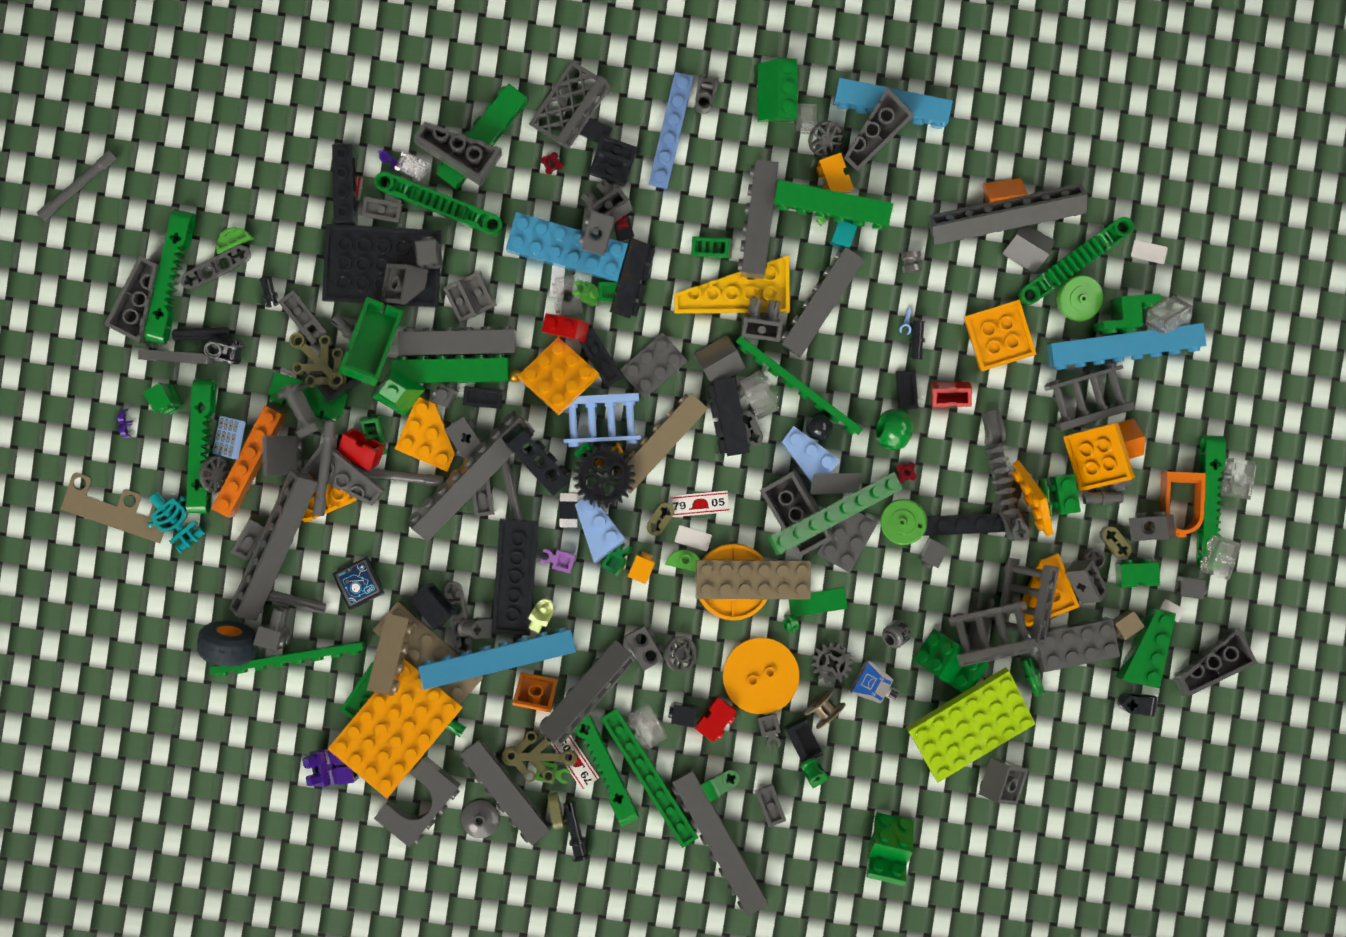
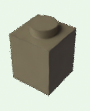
M1129 609L1113 619L1117 638L1120 637L1127 640L1145 627L1136 613Z

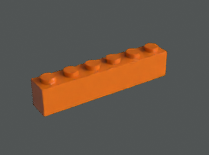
M271 406L263 407L239 454V459H236L211 508L212 510L228 518L235 517L263 463L262 436H277L287 417L286 414Z

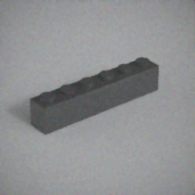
M756 159L755 166L751 165L750 177H753V184H749L747 196H751L750 203H746L745 214L749 216L748 222L744 221L743 233H746V239L741 241L740 252H744L743 259H739L738 264L741 277L764 279L779 162Z
M847 247L843 251L839 249L833 258L836 262L832 267L828 266L823 273V276H825L823 282H817L812 290L815 294L811 299H806L802 305L803 312L801 315L796 314L791 322L793 324L790 331L786 330L781 337L783 341L781 346L799 358L803 355L865 261V259Z
M500 326V330H492V327H481V330H473V327H461V331H454L452 327H444L442 331H435V328H423V331L415 332V328H404V332H398L400 356L517 354L516 331L514 329L511 330V326Z
M616 640L613 644H609L605 649V653L593 662L590 670L581 675L575 687H571L567 691L566 697L554 706L552 713L543 718L538 729L560 747L636 661L633 654Z
M481 737L461 753L462 763L467 768L470 767L472 769L474 778L479 783H483L488 796L495 798L498 802L497 807L502 813L506 812L510 817L508 819L514 828L517 827L521 831L520 835L526 843L529 842L531 845H534L550 832L551 825Z

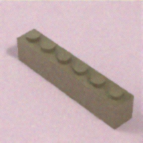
M692 393L689 396L685 394L678 401L681 405L676 410L672 408L665 415L668 419L663 424L659 422L652 430L654 434L650 438L646 436L639 444L641 446L639 451L635 452L633 450L627 457L631 459L628 465H634L630 472L636 473V476L631 477V479L635 480V484L629 485L633 490L707 411L708 408ZM617 468L613 473L616 476H620L623 470Z

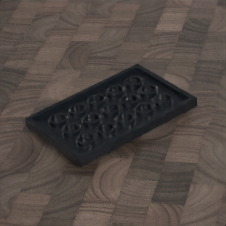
M326 224L322 301L364 304L366 297L380 302L386 265L403 264L421 268L417 262L415 241H420V238L432 237V240L435 239L441 245L442 251L443 231ZM441 268L428 270L425 289L408 303L382 302L383 305L438 308Z

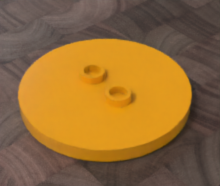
M732 543L714 548L702 560L765 559L756 550L748 546ZM699 599L709 612L726 620L748 618L757 613L767 601V599Z
M765 637L751 638L737 645L728 655L723 668V683L728 696L739 708L753 714H769L782 709L794 697L799 685V668L793 654L782 643Z

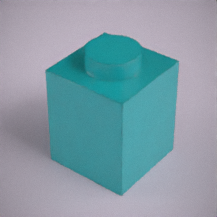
M846 220L845 223L837 222L830 244L842 249L845 247L849 249L857 226L853 225L852 221Z

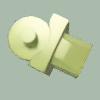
M543 598L537 602L528 618L532 620L529 626L530 629L540 632L542 626H547L555 611L554 604L550 599Z

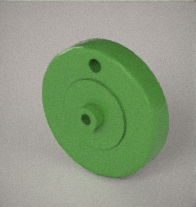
M1071 276L1058 289V309L1063 316L1070 320L1086 321L1091 319L1102 306V288L1090 276Z
M895 500L888 504L882 512V531L895 544L909 545L915 543L926 532L928 524L926 512L920 504L913 500Z

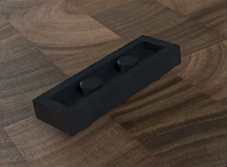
M592 328L587 332L586 341H579L607 388L623 377Z

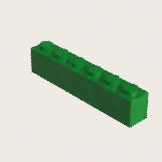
M510 83L506 87L503 86L498 91L496 100L494 102L491 101L486 106L484 115L477 117L473 123L474 127L470 132H465L464 135L473 140H480L494 146L528 104L527 97ZM443 162L437 168L438 172L436 174L456 191L467 180V177Z
M783 180L778 181L774 199V206H777L778 210L788 211V209H794L797 214L807 215V213H813L815 217L826 219L827 216L833 217L836 222L845 223L846 220L852 221L855 226L864 227L865 224L871 225L872 229L879 231L889 227L894 203Z
M495 354L493 358H485V355H474V358L466 359V355H455L454 359H447V356L443 355L435 356V359H428V356H416V360H408V356H397V360H391V369H395L418 384L510 382L509 359L504 358L503 354Z

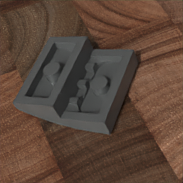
M477 271L443 288L459 323L497 306L481 271Z

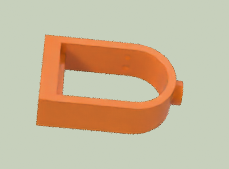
M1161 471L1159 511H1166V515L1170 514L1171 482L1195 483L1193 519L1183 529L1175 527L1176 537L1187 538V534L1196 531L1204 519L1206 473Z

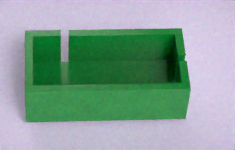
M366 297L338 373L376 387L404 311L387 305L384 314L380 312L383 303Z

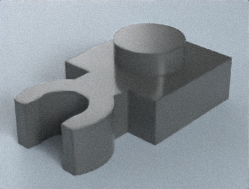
M776 713L757 717L762 737L768 736L766 740L767 748L771 749L770 742L772 740L777 741L778 747H780L781 741L776 736V733L781 731Z

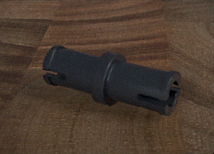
M912 321L910 359L922 360L923 342H925V338H923L925 321Z

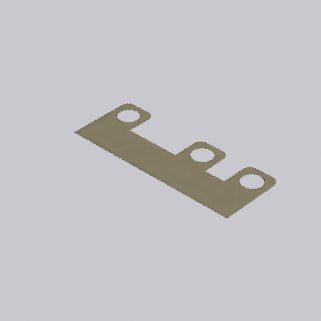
M79 473L72 475L61 510L161 543L164 532L158 530L156 525L152 528L148 527V522L153 521L151 514L155 512L156 507L152 505L149 516L146 517L136 513L141 500V496L138 493L124 490L118 506L86 496L91 483L90 477ZM76 478H83L85 480L86 486L84 489L78 490L74 487V480ZM133 495L136 499L135 505L127 507L124 504V497ZM163 517V518H160L159 520H160V521H164V520H166L167 518H166V517Z

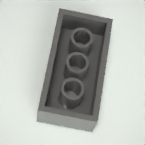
M797 469L778 478L760 490L782 530L820 511L819 506L813 496L810 495V491ZM830 527L793 548L798 557L830 541L835 534Z
M1108 617L1048 628L1045 643H1037L1038 651H1035L1038 667L1043 672L1120 657L1113 619Z

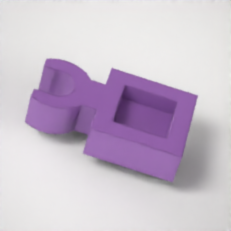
M543 549V552L548 553L549 558L547 560L540 559L541 563L547 564L552 562V569L571 573L575 554L557 550L555 555L551 550Z

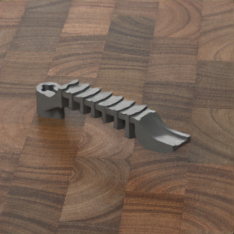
M999 409L981 412L985 430L984 444L987 449L985 451L988 454L990 474H992L993 478L992 484L995 487L996 504L999 506L998 513L1004 522L1007 538L1011 541H1024L1029 537L1030 532L1024 522L1020 509L1015 508L1017 498H1013L1012 493L1015 491V488H1011L1010 484L1013 478L1009 477L1008 471L1011 469L1006 465L1009 457L1004 456V451L1008 450V446H1002V442L1006 439L1002 416Z

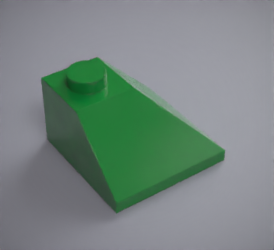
M392 368L375 390L372 398L405 417L425 391V388Z

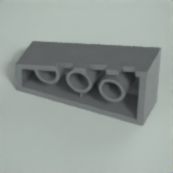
M889 87L886 88L844 157L857 172L915 116Z
M425 121L414 136L417 146L479 186H482L502 156V148L488 145L480 140H473L463 134L453 133L448 129Z
M138 257L104 324L105 326L139 343L147 344V341L144 339V331L159 264L145 257Z
M1232 628L1177 674L1173 680L1180 694L1189 697L1258 662L1240 628Z

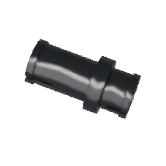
M266 276L267 285L264 277H262L259 281L264 295H262V298L266 302V307H272L271 301L274 307L279 305L277 301L278 293L274 290L272 277Z

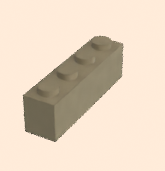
M386 613L367 690L391 696L398 692L400 681H398L399 674L403 672L405 662H403L404 654H407L409 650L408 638L414 630L412 619Z

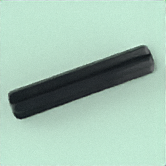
M228 327L174 329L172 331V339L175 341L206 340L213 335L230 337V329Z

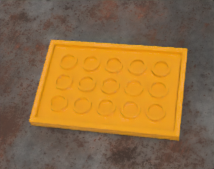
M403 658V662H405L404 670L399 674L398 681H400L398 692H395L394 696L375 692L328 748L331 753L385 798L392 794L463 708L439 686L423 690L419 670L405 658Z

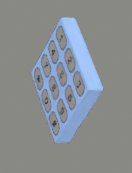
M220 416L212 453L238 460L246 422Z

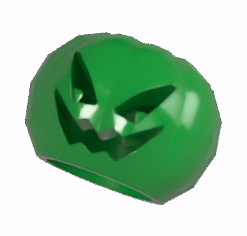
M889 409L881 414L876 427V440L880 445H883L882 448L896 451L904 448L909 443L913 432L912 417L902 409Z

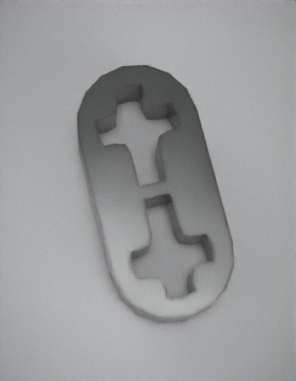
M743 412V416H751L752 418L750 421L751 428L748 429L745 423L748 444L750 446H758L763 441L760 427L751 412ZM749 430H753L755 435L759 434L757 443L749 440L751 437Z

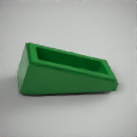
M692 237L691 256L731 259L733 241L730 238ZM699 241L702 242L701 252H698ZM707 242H710L709 253H706ZM715 243H718V244H717V253H714V245H715ZM723 243H725V253H722Z
M380 414L362 417L359 422L362 433L366 435L365 439L370 441V439L379 438L378 442L385 445L382 455L387 454ZM374 422H375V424H376V425H372V426H367L368 423H374ZM377 430V433L369 434L368 431Z

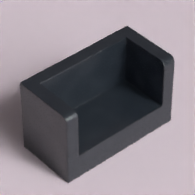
M346 376L347 384L339 390H334L329 385H319L317 388L332 405L362 381ZM337 378L335 383L339 384L341 379Z
M434 583L424 585L409 600L433 629L442 627L457 612Z
M805 717L785 726L802 764L808 759L818 758L823 755Z

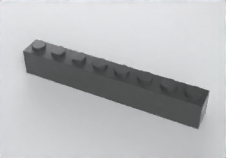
M1082 183L932 214L929 215L930 235L934 245L1078 216L1087 213V193Z
M515 410L504 418L503 423L491 431L490 436L477 446L471 456H467L464 459L463 464L450 474L445 483L440 484L436 492L431 497H428L417 511L410 515L408 523L411 529L428 542L513 455L501 438L518 423L523 428L527 426L534 433L535 430L531 424Z
M292 470L289 471L229 607V610L236 617L257 621L262 613L265 601L270 595L273 583L277 579L281 565L286 559L288 549L293 543L296 531L300 527L304 513L309 507L313 493L316 491L318 482L310 475Z
M693 768L674 777L671 788L676 796L680 795L682 799L680 803L684 811H689L692 816L690 821L693 827L700 830L701 835L699 837L704 846L708 844L711 850L709 855L713 862H718L720 866L718 870L722 878H727L729 881L728 888L733 896L737 895L739 899L737 904L741 911H746L747 915L750 916L768 906L766 896L712 801L709 802L700 785L701 782Z

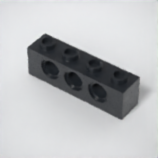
M332 144L334 223L337 225H358L356 148L352 144Z
M518 423L501 439L554 496L570 482V479L567 477L569 472L562 464L558 466L555 463L557 459L551 452L547 454L544 451L546 447L539 439L535 441L532 438L534 434L527 426L523 428ZM529 443L528 447L523 448L525 444ZM541 456L539 460L534 461L536 457Z

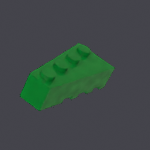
M1152 607L1149 608L1142 622L1145 627L1139 631L1136 639L1133 640L1132 647L1128 655L1125 656L1122 662L1123 665L1115 676L1116 678L1160 689L1176 613Z

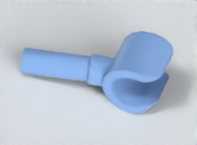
M907 308L905 320L899 326L900 333L904 326L908 327L907 335L911 332V327L909 326L911 308Z

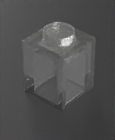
M798 104L796 131H800V134H810L813 127L817 124V104Z
M402 152L394 169L413 180L420 181L427 174L428 163L408 152Z

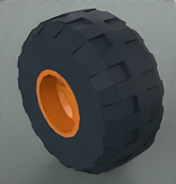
M211 622L205 625L198 634L197 652L203 660L211 664L241 666L249 663L256 655L257 646L253 645L256 633L254 629L238 622Z

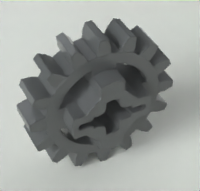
M829 642L827 647L821 644L823 649H815L818 654L812 655L815 661L811 662V665L816 666L812 671L813 673L819 672L818 679L824 677L825 683L830 679L831 683L835 684V679L842 682V676L848 678L846 672L852 671L849 664H852L853 661L848 659L851 653H845L847 649L845 646L840 649L838 642L835 646H833L832 642ZM830 650L838 651L841 654L834 655ZM824 654L823 662L819 664L820 658ZM828 656H830V658L835 661V670L833 667L828 665L830 663V659ZM842 663H844V667H843V669L840 671V670H839V669H840V666H841ZM823 671H831L834 675H827Z

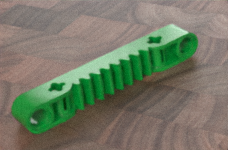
M380 172L375 177L376 187L384 194L437 213L440 216L452 219L490 236H498L503 231V222L495 214L389 172ZM390 179L389 186L382 187V181ZM491 221L498 222V227L494 230H490L488 227Z
M176 209L171 213L144 331V339L146 341L166 345L169 340L174 320V312L170 308L174 307V304L170 301L176 299L172 293L178 291L174 288V285H179V282L175 279L181 277L177 270L183 269L179 263L185 261L181 258V255H186V252L183 250H186L191 244L196 222L194 213ZM159 313H164V316L160 317Z
M1121 217L1110 223L1022 287L1017 293V300H1020L1021 305L1029 306L1042 299L1069 277L1130 235L1134 229L1132 220L1127 217ZM1119 224H1122L1124 226V232L1119 231ZM1026 291H1030L1032 293L1031 300L1026 299Z
M194 379L192 382L186 498L188 513L209 514L211 510L212 492L206 491L203 486H197V483H201V466L209 458L206 454L211 452L207 445L212 444L211 441L207 440V438L212 437L208 430L213 428L208 423L213 421L209 417L216 410L217 385L215 380ZM201 406H206V410H201Z
M1203 435L1200 441L1199 473H1206L1204 519L1201 526L1197 529L1196 564L1198 569L1218 570L1222 565L1223 540L1221 535L1217 533L1221 529L1216 527L1221 521L1217 520L1216 517L1221 516V513L1217 512L1221 505L1217 504V502L1222 500V498L1218 497L1217 494L1222 493V490L1218 489L1217 486L1222 485L1218 478L1223 477L1219 473L1225 468L1226 440L1224 436Z
M589 713L575 729L578 737L584 739V744H588L586 750H592L590 758L595 757L593 764H598L597 772L602 771L600 778H605L603 785H608L606 791L610 792V805L620 825L623 827L640 817ZM582 724L590 726L587 732L585 729L581 730ZM616 793H618V795H622L621 800H619V798H615Z

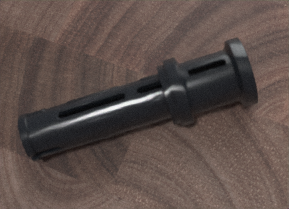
M570 801V806L569 802H566L563 806L571 836L569 845L572 846L574 854L573 862L589 859L590 856L587 854L585 847L586 838L581 833L575 801Z

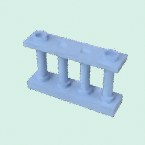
M639 393L579 396L566 408L569 410L570 439H564V443H568V447H579L580 443L623 440H626V444H637V440H641V435L635 436L634 405L635 402H639ZM624 402V406H626L627 436L616 437L614 406H616V403ZM605 403V407H607L608 437L597 438L595 407H597V404ZM580 404H585L586 408H588L589 438L578 439L576 408Z

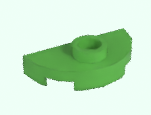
M227 228L220 233V237L217 240V254L220 255L254 238L242 228Z
M678 550L667 558L665 565L696 572V560H700V558L689 550Z

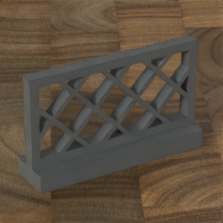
M571 61L529 125L569 150L611 86L605 78L597 76ZM573 69L579 70L580 77L570 79ZM591 78L595 80L592 87L585 88L584 80ZM581 81L582 89L572 91L571 84ZM568 85L569 93L560 95V88ZM583 94L584 99L582 102L575 104L573 96ZM570 97L571 105L562 107L561 99ZM557 101L559 109L549 111L548 106L550 103ZM572 110V117L564 120L563 112ZM559 113L561 121L551 123L550 115ZM547 116L548 125H537L540 118ZM562 126L559 136L553 135L552 128Z

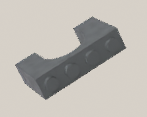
M426 755L410 774L429 789L432 796L431 809L422 815H410L391 800H388L374 817L378 823L409 848L413 843L416 845L424 836L421 834L424 829L427 828L429 830L436 822L433 818L437 813L441 815L448 807L446 802L450 798L454 800L460 792L458 790L460 783Z

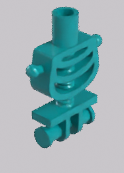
M156 492L149 498L157 510L151 514L153 521L148 522V527L152 528L156 525L157 529L162 532L178 530L179 533L170 539L169 542L173 544L181 539L182 542L175 545L179 553H183V550L187 547H192L190 542H198V538L206 534L200 526L195 532H192L191 529L199 524L197 521H193L187 527L183 525L188 516L187 509L182 504L186 501L185 496H181L179 501L176 498H172L166 502L159 492ZM182 512V516L179 520L177 516ZM163 517H166V518H167V519L164 520V521H160V520H159L160 518H163ZM169 522L173 524V526L169 528L163 526V524H167ZM186 533L189 535V539L185 537Z

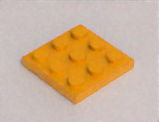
M1020 300L963 317L980 372L1037 355Z
M557 337L517 377L556 414L560 415L600 375L565 342Z
M1118 422L1063 437L1080 491L1135 478Z

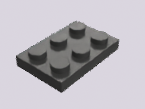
M662 332L623 366L620 372L645 399L688 361Z
M857 513L832 526L831 529L835 534L834 537L822 544L816 554L850 573L878 523L861 513Z

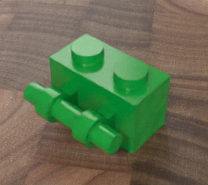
M1075 474L1051 476V485L1048 484L1047 478L1040 479L1041 487L1039 488L1047 498L1050 517L1054 516L1053 508H1055V512L1058 515L1081 512ZM1050 491H1052L1054 502H1051Z

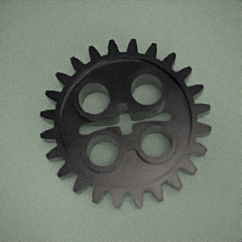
M601 445L600 451L593 447V453L586 450V458L580 456L582 463H575L579 469L573 470L578 475L573 477V481L578 482L574 485L575 489L581 488L578 495L585 494L583 497L584 502L590 499L591 506L597 502L598 508H600L602 503L608 508L609 503H612L615 507L616 500L623 503L622 496L629 497L626 491H633V488L629 485L635 484V480L631 479V477L636 476V473L630 472L634 465H628L631 459H624L625 452L619 455L618 448L612 451L609 445L607 450H604L603 445ZM603 460L605 465L602 468H596L595 462ZM615 468L623 470L620 476L612 475V471ZM589 469H593L601 475L607 473L608 478L619 481L620 484L617 485L606 478L602 481L600 475L589 472ZM595 477L597 481L594 485L589 486L586 484L588 478ZM607 485L614 487V491L610 494H606L603 491Z

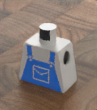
M868 659L865 660L849 690L854 695L877 703H881L884 697L894 701L899 693L898 690L891 687L893 679Z

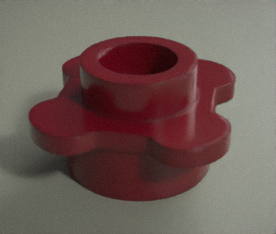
M552 152L550 155L541 158V163L546 168V174L550 175L553 171L563 168V164L558 159V153Z
M913 462L896 466L900 482H905V480L909 479L913 481L917 478Z

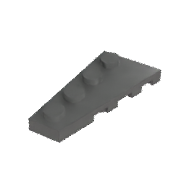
M323 442L300 471L315 477L317 480ZM332 447L328 484L338 490L349 493L350 496L371 506L374 505L385 489Z

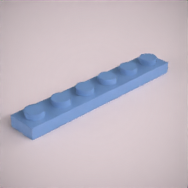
M678 72L674 74L649 186L668 189L694 76Z

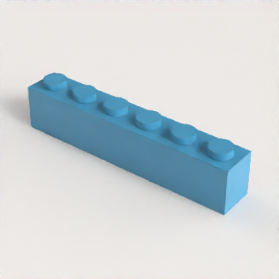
M839 78L833 105L841 110H848L850 108L855 109L857 113L861 114L872 113L887 87ZM890 88L915 114L910 120L913 124L923 125L925 123L930 124L932 128L942 129V127H946L949 123L953 100Z

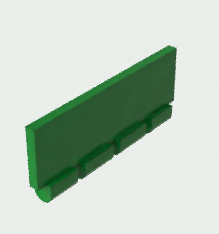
M274 373L268 395H271L269 403L283 407L285 400H287L286 408L292 409L287 397L279 399L277 395L282 393L280 389L290 384L292 386L298 383L305 385V381ZM317 386L303 390L316 417L320 418L322 411H324L323 419L337 421L338 417L343 415L349 394L343 395L331 405L318 390Z

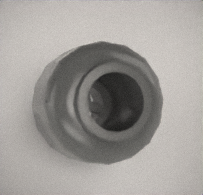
M894 620L883 629V640L886 645L892 648H900L910 640L911 630L905 622Z

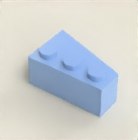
M791 426L780 441L811 485L814 474H830L840 461V459L794 426Z
M582 499L575 504L593 561L598 563L627 539L603 507H597V502L591 506L590 499L585 502Z

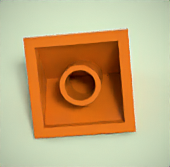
M1021 178L982 184L985 203L1028 195Z
M1132 418L1118 422L1129 459L1144 455L1145 435L1135 419Z
M521 672L513 705L551 713L558 679Z

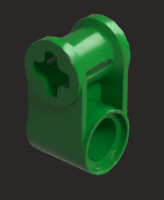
M816 758L808 759L801 765L805 773L804 775L813 789L829 780V777Z
M729 770L710 778L700 785L707 799L711 802L738 785L739 776L735 771ZM728 777L731 778V780L729 781V783L726 782V779H727Z

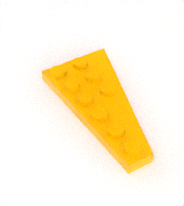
M789 255L766 262L764 279L741 277L740 271L675 293L674 314L748 313L750 297L762 299L760 313L768 312L769 300L781 301L779 313H789Z

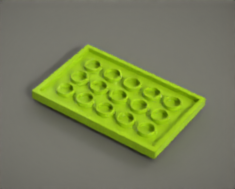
M1005 667L908 725L906 729L938 783L1035 725V722L1009 670Z

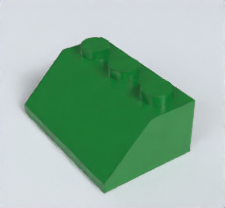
M774 59L758 63L757 122H796L798 117V59Z

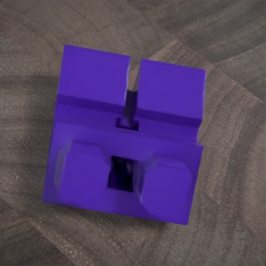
M329 747L309 752L310 755L302 759L303 766L306 769L312 768L313 774L306 776L307 786L326 787L335 784L341 785L354 783L359 779L357 773L328 750Z

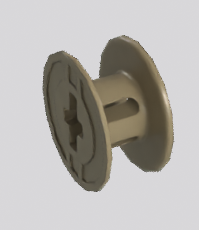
M829 689L820 695L804 712L805 715H809L815 711L821 718L816 725L817 729L827 725L845 708V702L835 706L829 700L834 693L833 689Z

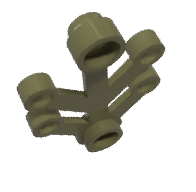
M293 333L290 336V345L295 349H301L315 363L301 364L296 362L292 366V371L298 375L304 372H324L328 376L318 378L312 375L307 376L305 384L308 387L314 388L317 385H329L330 388L339 390L347 384V377L338 373L345 355L342 349L335 348L332 351L334 370L329 367V347L332 345V339L329 336L322 335L319 338L321 345L320 357L306 344L307 340L304 335ZM325 338H328L327 344H323ZM302 339V343L297 345V341ZM338 351H341L340 357H336ZM301 365V370L297 372V366ZM313 378L314 383L310 385L309 380ZM337 378L341 379L339 384L335 383Z
M533 731L528 732L526 738L517 747H508L503 751V762L508 766H516L527 782H533L536 775L532 770H528L521 761H530L542 774L544 781L547 783L553 782L555 775L540 761L563 762L566 766H573L577 762V755L572 750H566L563 754L541 753L550 744H553L552 741L547 740V736L530 753H522L530 744L537 741L538 736ZM530 734L535 735L533 741L528 740ZM510 753L515 754V758L512 760L508 759ZM568 754L572 755V760L570 761L565 759ZM528 773L533 774V778L530 780L526 778ZM551 773L552 779L546 780V774Z

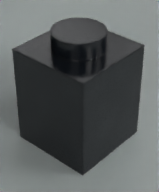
M674 702V706H670L668 718H671V724L694 728L697 706Z

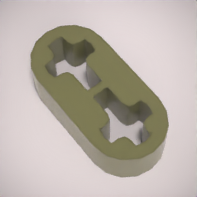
M664 502L659 505L647 523L649 534L657 536L663 532L675 512L671 503ZM669 506L671 514H666L662 519L660 517L663 512L661 508ZM658 519L661 520L658 526L660 530L653 532L650 524H655Z
M1106 526L1100 531L1101 540L1114 556L1122 559L1129 557L1132 551L1131 546L1115 527ZM1107 531H1113L1112 537L1115 539V541H1113L1111 538L1106 539V536L1108 535L1106 533ZM1117 543H1118L1120 546H1123V547L1125 546V548H1124V552H1125V553H1124V554H1123V553H1118V551H1119L1120 549H1119V547L1116 545Z
M558 792L549 793L548 803L554 830L564 828Z

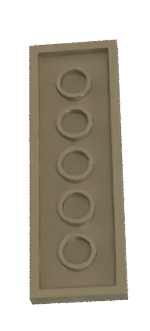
M696 560V599H810L811 561Z
M400 601L387 613L413 620L414 630L412 635H409V650L407 654H404V658L418 670V667L422 666L424 661L433 659L434 663L442 661L441 657L453 655V658L461 656ZM386 615L373 629L379 637L381 636ZM485 676L469 678L439 687L461 704Z

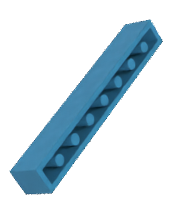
M1204 323L1051 343L1046 346L1049 368L1056 367V370L1068 369L1067 365L1072 364L1075 365V368L1087 366V362H1093L1094 365L1106 364L1105 360L1112 359L1113 363L1125 361L1124 357H1131L1132 360L1143 359V355L1150 354L1152 358L1162 356V352L1168 351L1169 355L1180 354L1183 349H1188V352L1200 351V347L1207 346Z
M566 627L555 629V634L551 635L543 632L536 634V638L530 640L528 636L518 638V643L514 644L506 641L498 643L499 647L491 649V646L479 648L480 652L473 654L469 650L461 652L460 657L453 658V655L441 657L442 661L434 663L433 659L424 661L422 666L418 667L423 690L575 653L571 630L566 631Z

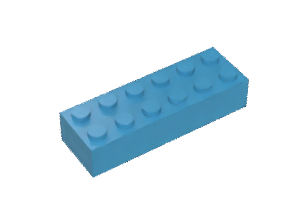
M516 212L506 251L514 255L618 283L628 244L610 239L606 254L602 256L581 249L582 245H579L582 233H586L585 231ZM592 234V237L594 239H598L601 237L599 235Z

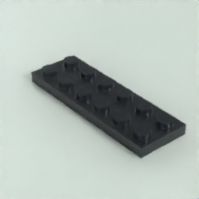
M500 518L492 633L526 636L531 634L529 626L532 620L528 618L533 609L539 521Z

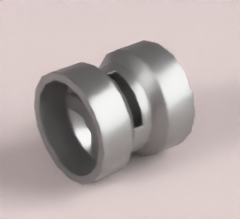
M920 251L901 253V258L904 261L902 266L903 273L922 271V265L919 263Z

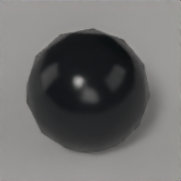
M824 414L813 415L807 421L806 432L810 438L823 440L832 433L833 425Z

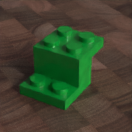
M1161 294L1121 296L1110 300L1111 321L1093 324V332H1100V335L1117 333V330H1119V334L1137 331L1138 327L1143 326L1142 309L1155 307V303L1161 302Z
M934 628L913 659V661L962 693L977 684L989 665L987 662L960 667L957 655H961V652H963L961 645Z
M876 812L874 833L868 844L867 878L902 886L905 885L907 864L913 853V820Z

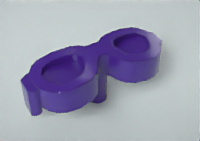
M381 149L378 151L380 161L383 163L391 162L390 166L393 170L399 171L404 168L401 161L392 159L386 151Z
M122 409L117 416L119 422L118 429L121 436L130 438L131 436L126 425H133V421H126V411L128 409Z

